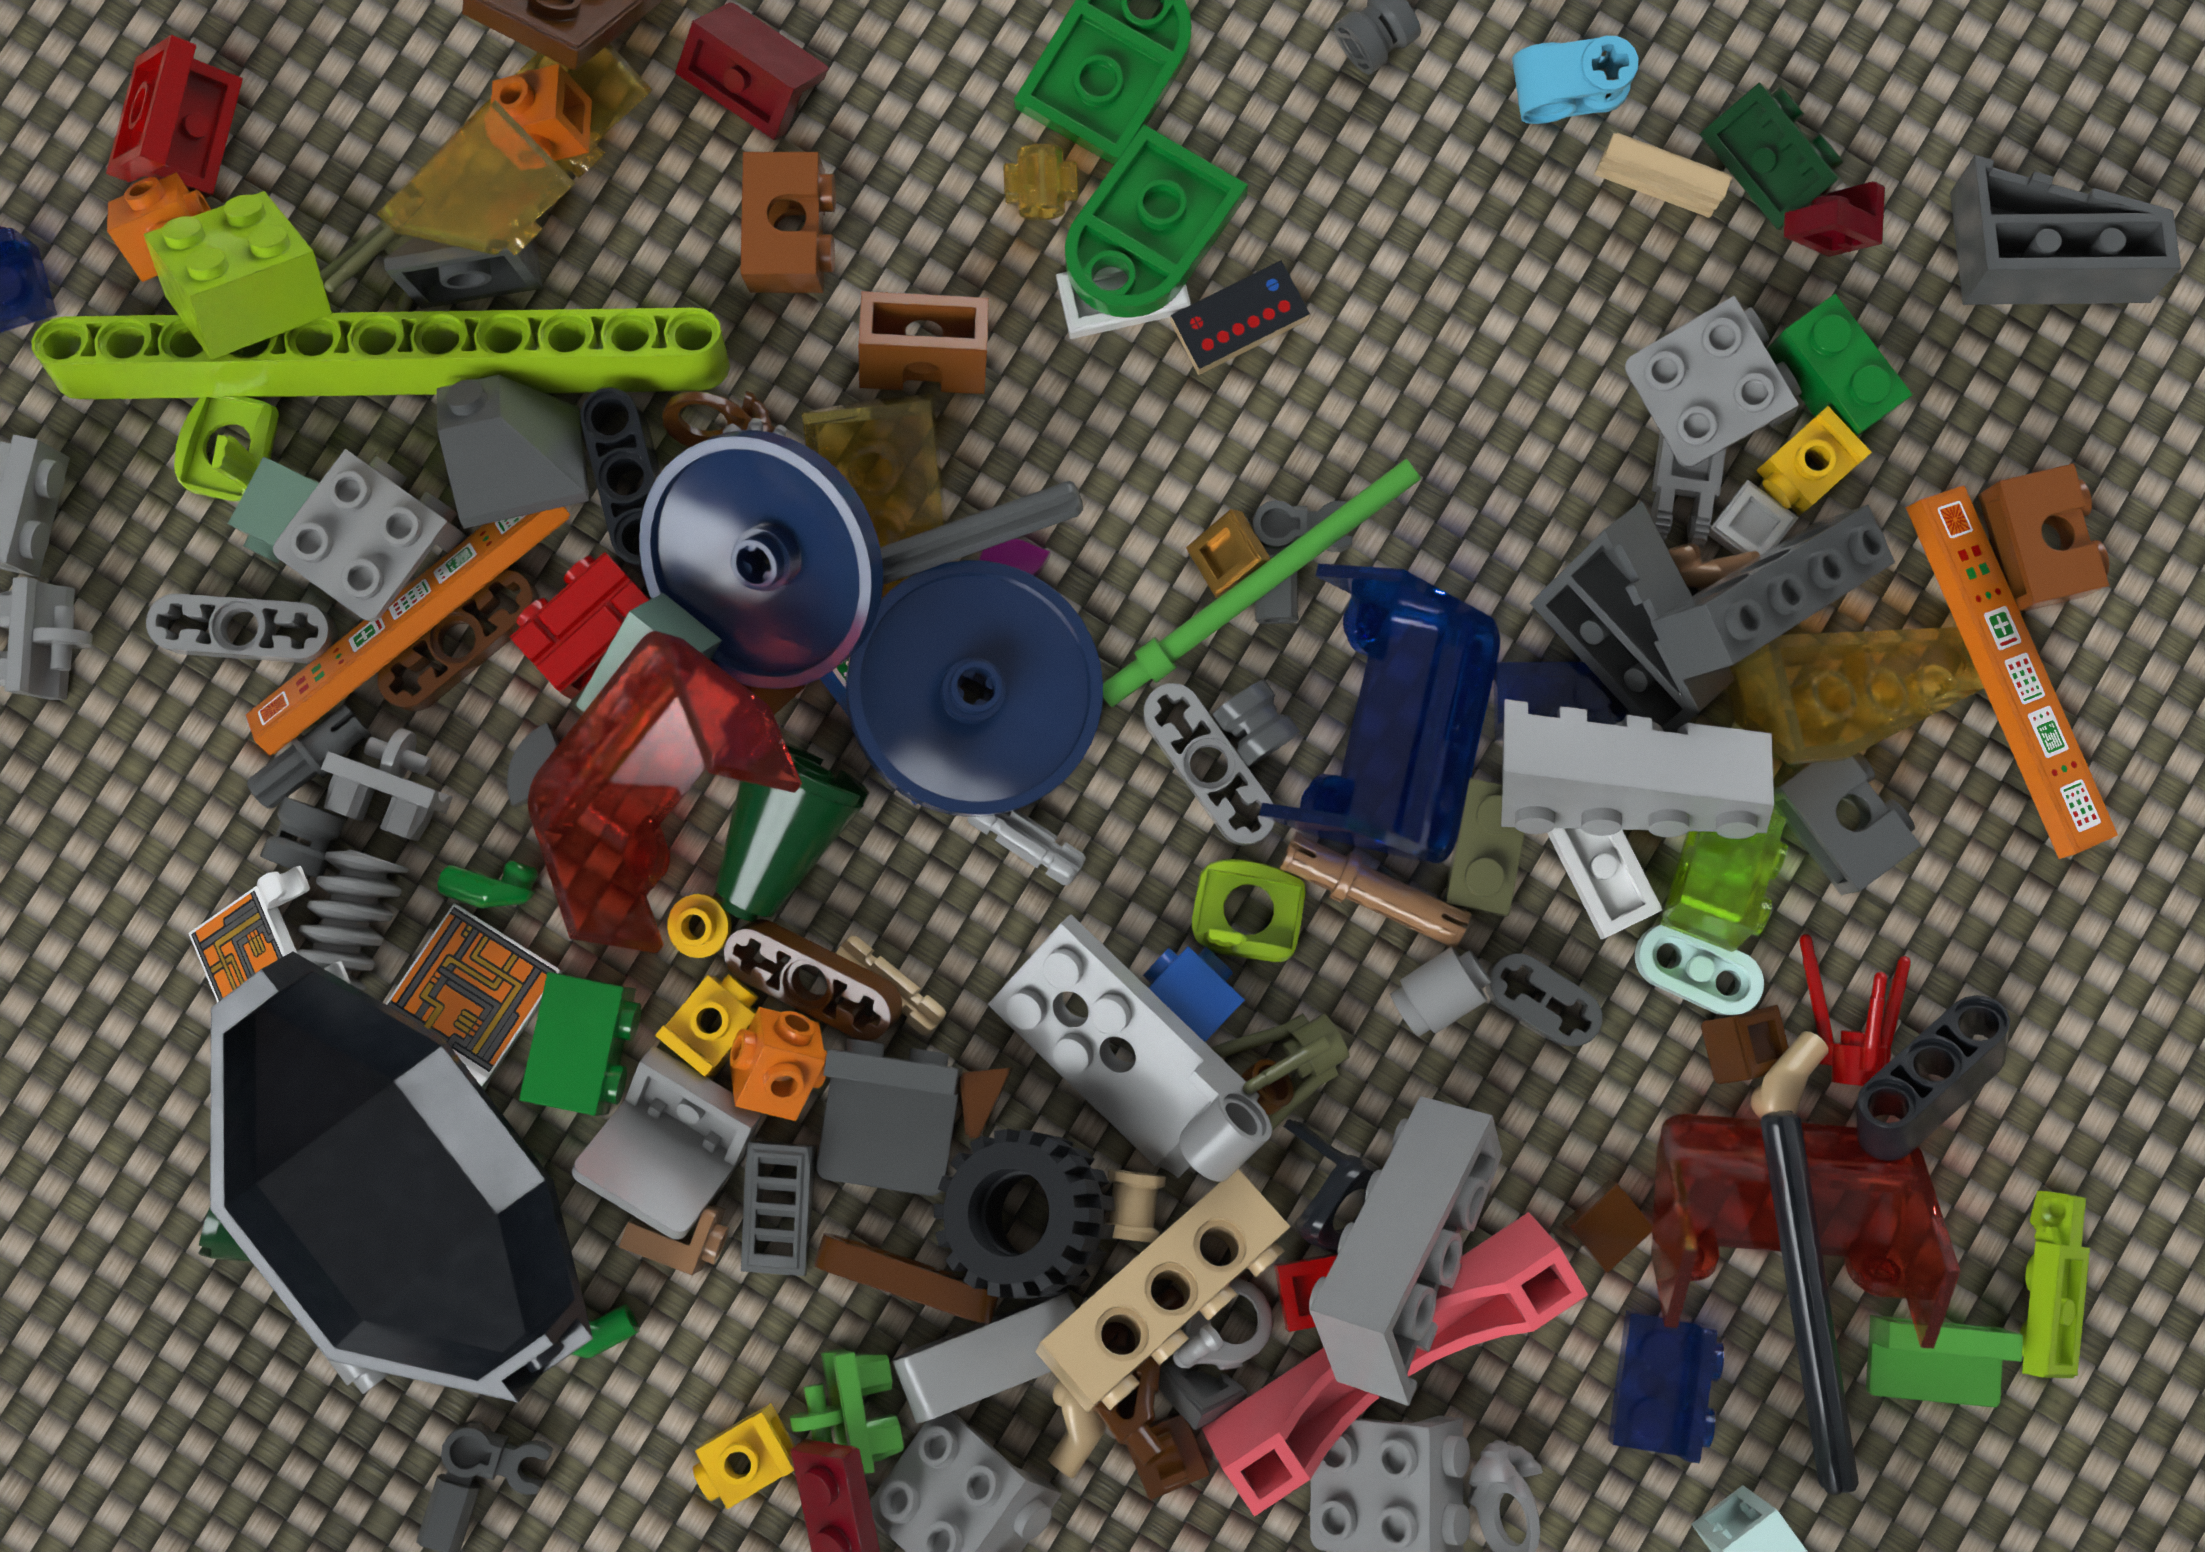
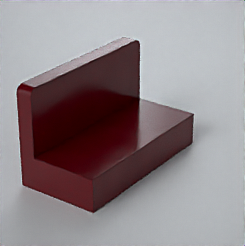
M730 2L692 21L675 74L771 139L776 140L787 133L802 92L823 81L829 67L735 3Z

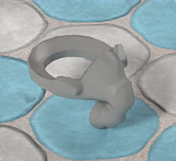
M1236 1278L1230 1284L1231 1288L1237 1294L1245 1296L1253 1304L1257 1312L1258 1324L1253 1336L1242 1344H1231L1223 1341L1218 1332L1211 1326V1321H1207L1199 1312L1185 1325L1184 1333L1189 1339L1174 1352V1363L1178 1367L1187 1369L1196 1364H1213L1219 1370L1242 1367L1243 1362L1258 1354L1269 1341L1273 1327L1272 1310L1265 1295L1254 1284Z
M1495 1440L1487 1444L1480 1452L1481 1458L1471 1471L1468 1484L1472 1486L1468 1497V1503L1476 1506L1484 1538L1493 1552H1535L1539 1544L1541 1531L1539 1513L1535 1497L1522 1477L1543 1473L1542 1466L1523 1447L1512 1446L1502 1440ZM1505 1493L1514 1496L1523 1508L1527 1532L1522 1544H1517L1511 1540L1503 1528L1499 1508Z

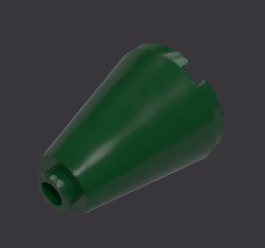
M763 736L761 742L756 737L752 738L746 752L715 885L716 892L724 898L721 903L723 909L740 919L755 922L758 916L772 917L863 808L870 794L866 787L842 769L835 780V776L821 766L824 759L808 751L771 737Z

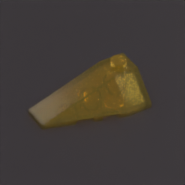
M933 394L872 399L802 412L805 445L830 462L854 488L872 520L880 548L946 524ZM910 576L883 585L881 599L891 589Z
M1958 627L1780 635L1741 661L1729 666L1735 680L1727 687L1736 724L1744 730L1772 733V751L1788 764L1844 761L1984 689Z

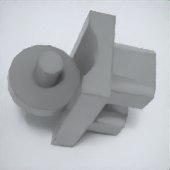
M30 577L13 578L12 590L0 593V627L9 629L8 651H0V686L5 687L6 692L49 700H67L72 649L91 648L93 641L92 633L74 629L75 588L47 584Z
M403 728L398 729L388 742L375 737H370L367 741L364 753L381 760L379 769L329 751L321 767V770L333 774L328 786L324 805L325 809L363 821L375 789L392 795L380 829L414 841H419L430 823L434 810L444 814L447 813L453 796L403 778L408 770L425 776L432 763L430 757L415 752L417 744L416 734Z

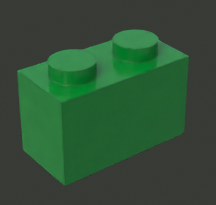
M1836 294L1783 330L1766 349L1775 365L1783 361L1788 366L1800 387L1801 394L1798 396L1814 417L1829 406L1857 437L1885 418L1913 395Z
M547 972L519 1101L593 1116L609 1114L611 1104L618 1105L620 1103L626 1085L627 1067L620 1065L625 1040L633 1041L640 1022L641 1004L634 1002L636 988L562 973Z

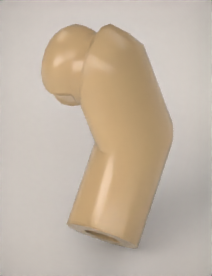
M1802 1032L1767 1072L1762 1085L1758 1086L1751 1096V1107L1759 1118H1762L1767 1113L1783 1110L1797 1113L1809 1075L1828 1053V1046L1822 1038L1812 1032Z
M1059 1380L1053 1389V1401L1056 1405L1062 1407L1067 1431L1049 1456L1048 1461L1063 1474L1074 1478L1103 1436L1106 1424L1099 1413L1093 1410L1087 1413Z

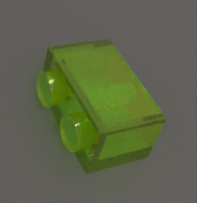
M1772 812L1767 833H1756L1753 836L1741 839L1725 838L1718 835L1717 832L1688 831L1684 839L1660 925L1730 952H1734L1751 934L1759 936L1766 926L1772 909V900L1765 898L1769 879L1774 880L1787 854V844L1780 842L1786 817Z

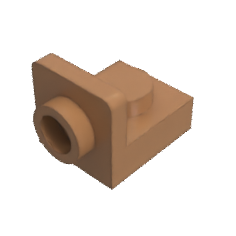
M714 1204L706 1207L700 1216L693 1237L686 1235L681 1239L669 1238L640 1219H635L628 1222L619 1248L693 1275L703 1270L706 1262L713 1265L717 1262L729 1233V1227L721 1225L726 1209Z

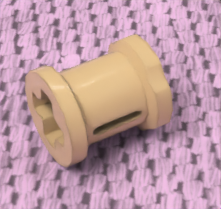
M1109 1169L1107 1179L1113 1183L1112 1196L1114 1197L1115 1211H1110L1109 1222L1106 1224L1115 1225L1113 1238L1140 1242L1155 1241L1160 1235V1232L1154 1228L1158 1189L1165 1187L1166 1176Z

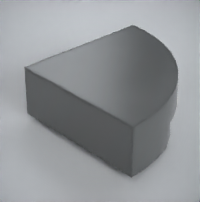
M545 723L529 733L519 744L512 756L507 775V790L511 805L514 807L522 806L575 783L554 729L549 723Z
M1176 1364L1161 1368L1158 1389L1194 1430L1213 1422L1216 1418L1245 1400L1248 1394L1239 1383L1223 1373L1220 1374L1219 1378H1215L1202 1372L1178 1367Z

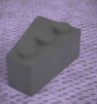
M1974 155L1950 192L1963 305L2151 303L2181 269L2174 213L2171 209L2093 188L2089 194L2052 184L2053 176L2034 171L2030 178L1993 168L1994 160Z
M1643 501L1639 502L1605 528L1530 602L1533 608L1633 716L1652 718V721L1661 725L1665 732L1676 733L1679 727L1696 716L1735 680L1728 666L1678 681L1650 622L1691 598L1692 595Z

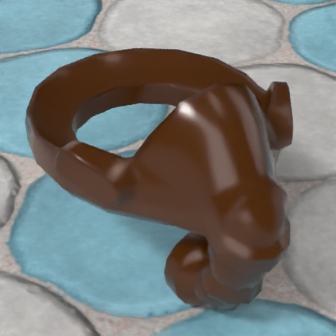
M693 391L680 393L672 397L663 411V426L669 435L688 447L699 444L713 436L723 434L725 427L720 430L706 431L690 426L680 415V410L687 405L701 404L717 409L726 418V426L733 423L741 430H747L751 419L759 418L763 424L764 432L772 433L774 430L769 410L762 401L756 398L754 393L749 391L745 392L742 407L726 397Z

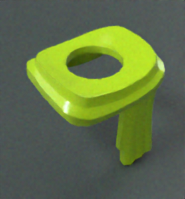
M222 396L224 398L200 397L189 412L178 436L174 460L175 474L181 485L192 493L239 502L263 456L268 459L271 458L278 429V410L269 403L244 396ZM226 425H239L245 428L251 439L249 452L235 437L218 435L211 464L206 454L207 442L211 435L218 428Z
M1222 859L1209 863L1199 876L1194 903L1192 931L1196 941L1212 952L1270 962H1284L1294 955L1298 943L1305 900L1304 882L1287 871L1284 872L1277 867L1240 859ZM1242 885H1254L1262 888L1269 895L1273 903V917L1270 924L1257 934L1245 935L1235 931L1228 924L1224 916V903L1227 896L1233 889Z

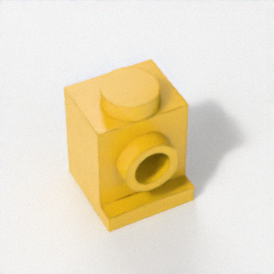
M1827 406L1756 471L1765 479L1763 487L1767 494L1779 502L1785 509L1791 507L1800 516L1872 452L1834 411ZM1805 453H1807L1822 470L1816 471L1809 468L1805 462Z
M728 974L723 981L716 976L707 975L670 1021L663 1025L655 1036L704 1077L716 1076L730 1059L732 1044L740 1029L748 1030L757 1011L752 1005L756 1002L758 996L731 974ZM714 1008L721 1014L722 1024L716 1032L710 1034L702 1028L701 1016L707 1009Z
M769 1403L699 1446L695 1453L700 1462L693 1466V1474L698 1486L709 1501L720 1497L725 1507L729 1509L779 1478L793 1472L794 1466L790 1450L795 1447V1444L772 1403ZM742 1452L748 1456L751 1462V1468L748 1473H735L729 1462L731 1453Z

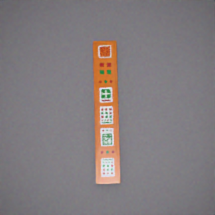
M1963 485L1921 499L1905 507L2058 858L2062 859L2075 855L2118 836L1965 486Z
M566 507L482 525L402 589L380 619L373 622L363 620L328 648L321 656L313 660L246 714V718L254 741L267 754L277 753L567 521L570 513Z

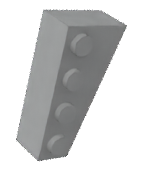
M1504 700L1501 827H1515L1518 831L1527 834H1543L1552 831L1554 828L1582 829L1588 834L1597 836L1612 835L1620 830H1649L1653 835L1660 837H1677L1686 834L1688 831L1717 832L1718 835L1731 839L1747 838L1756 833H1767L1774 808L1772 733L1686 723L1678 728L1677 733L1663 731L1662 726L1653 722L1652 718L1626 715L1623 721L1610 725L1588 722L1586 709L1560 706L1557 711V718L1528 714V702Z
M1422 1096L1419 1097L1409 1119L1404 1118L1398 1124L1393 1137V1149L1383 1169H1378L1372 1174L1366 1189V1201L1355 1223L1350 1222L1344 1228L1338 1244V1255L1327 1277L1319 1278L1314 1285L1309 1301L1310 1314L1312 1315L1336 1381L1407 1406L1410 1405L1417 1386V1382L1407 1375L1416 1349L1429 1352L1439 1327L1435 1322H1432L1439 1287L1442 1285L1453 1289L1461 1267L1460 1260L1463 1244L1460 1231L1461 1229L1474 1231L1502 1157V1150L1492 1115Z

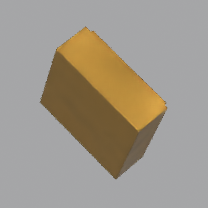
M1233 509L1225 513L1186 547L1215 598H1219L1271 559L1243 512Z

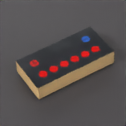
M1282 260L1172 314L1170 322L1197 374L1200 375L1308 321L1310 313Z

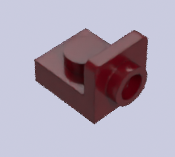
M1872 181L1830 192L1826 196L1812 200L1811 206L1785 212L1784 237L1828 257L1880 245L1883 241L1885 187Z

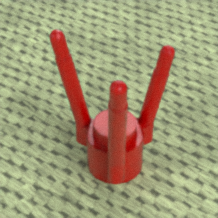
M1803 934L1800 936L1799 942L1817 1033L1828 1046V1053L1819 1064L1832 1065L1831 1082L1864 1086L1891 1060V1046L1907 986L1911 960L1907 956L1899 958L1885 1011L1887 975L1884 972H1877L1874 975L1865 1032L1841 1030L1840 1043L1834 1042L1813 940L1809 934Z

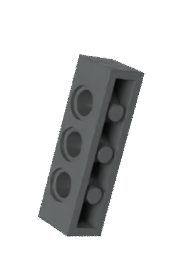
M1869 505L1808 526L1650 623L1678 681L1736 664L1895 563V560Z

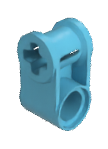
M1606 35L1600 38L1567 43H1541L1518 51L1512 57L1521 120L1529 124H1543L1566 117L1609 112L1617 109L1625 102L1630 91L1631 82L1638 70L1639 58L1635 48L1627 40L1619 36ZM1607 51L1605 57L1601 56L1602 52ZM1597 69H1606V74H1607L1608 78H1616V79H1615V80H1607L1604 71H1600V70H1597Z

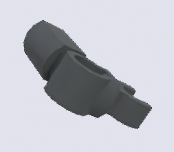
M1278 500L1269 501L1260 506L1254 514L1252 529L1269 557L1273 558L1347 502L1332 501L1325 504L1319 511H1308L1307 506H1291L1284 501ZM1344 536L1326 550L1330 552H1343L1350 549L1352 536ZM1298 571L1255 602V621L1257 623L1290 624L1299 620Z
M470 1421L461 1424L446 1438L442 1445L441 1457L444 1466L447 1468V1473L437 1475L416 1543L422 1547L439 1552H460L481 1488L480 1484L474 1481L476 1475L491 1480L500 1475L506 1477L509 1485L515 1491L525 1495L537 1494L541 1489L543 1481L527 1477L521 1468L522 1460L526 1457L548 1460L551 1457L553 1448L539 1440L526 1441L519 1446L508 1443L509 1436L493 1432L489 1426L482 1422Z

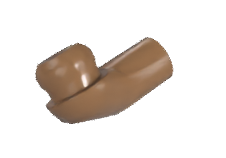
M1693 543L1679 545L1668 550L1687 588L1706 589L1760 556L1757 551H1751L1701 562L1700 548Z

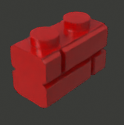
M606 552L597 559L589 555L574 564L563 579L567 586L549 602L546 598H540L526 607L516 620L520 628L510 636L514 644L554 688L571 700L587 686L629 611L650 600Z

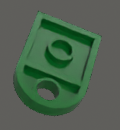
M1075 0L1015 96V109L1114 165L1143 124L1147 126L1187 59L1192 27L1190 12L1185 0H1159L1163 6L1162 11L1156 17L1146 20L1137 18L1130 12L1128 6L1132 0Z
M1143 124L1070 226L1065 243V261L1068 278L1073 289L1086 304L1107 315L1132 318L1158 311L1178 295L1247 198L1248 184ZM1115 267L1122 270L1127 275L1128 280L1119 289L1104 290L1094 283L1093 278L1101 269Z

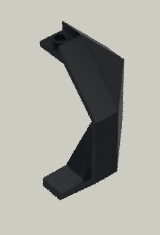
M294 951L259 970L211 1007L210 1210L329 1361L519 1403L544 1372L593 1339L554 1180L442 1036Z

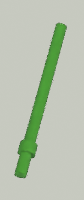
M1407 458L1161 641L1154 637L1135 651L1136 659L1103 683V698L1111 707H1114L1149 680L1153 679L1156 683L1177 668L1176 660L1420 481L1421 477Z

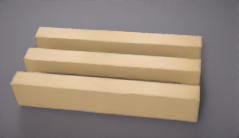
M1618 132L1616 134L1613 133L1594 174L1708 218L1717 209L1720 201L1725 198L1732 179L1729 176L1730 174Z

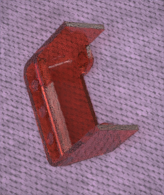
M659 631L647 633L537 771L530 785L528 793L529 816L570 939L658 953L664 946L647 898L649 892L666 874L670 864V851L660 824L705 770L710 774L793 793L802 785L770 706L683 638Z
M1679 1114L1668 1118L1662 1125L1656 1153L1651 1255L1664 1327L1678 1328L1690 1281L1706 1279L1715 1272L1719 1259L1718 1247L1781 1252L1761 1120ZM1801 1123L1822 1255L1843 1257L1848 1275L1856 1285L1867 1293L1879 1297L1906 1298L1920 1347L1934 1349L1961 1271L1921 1149L1917 1146L1910 1154L1901 1159L1891 1161L1880 1160L1870 1156L1861 1148L1856 1136V1127Z

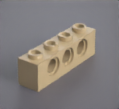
M1238 1169L1227 1180L1221 1181L1045 1337L1035 1352L1087 1413L1101 1401L1111 1410L1140 1384L1132 1374L1151 1356L1160 1366L1189 1339L1181 1330L1183 1326L1199 1312L1207 1321L1212 1319L1237 1295L1230 1286L1237 1277L1247 1268L1255 1277H1258L1285 1252L1277 1241L1291 1226ZM1208 1236H1214L1225 1241L1231 1251L1230 1264L1216 1266L1207 1262L1200 1251V1240ZM1159 1279H1168L1175 1282L1183 1292V1306L1176 1310H1167L1160 1307L1152 1297V1283ZM1113 1322L1122 1323L1129 1327L1135 1337L1134 1351L1126 1355H1118L1109 1351L1102 1341V1327Z

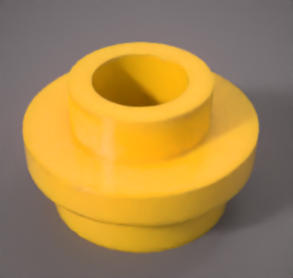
M700 893L686 896L673 906L668 917L667 929L670 940L677 950L689 957L704 958L716 954L725 946L726 941L730 937L732 925L729 912L723 909L720 900L711 895ZM693 915L700 916L705 922V933L701 938L695 937L689 929V921Z

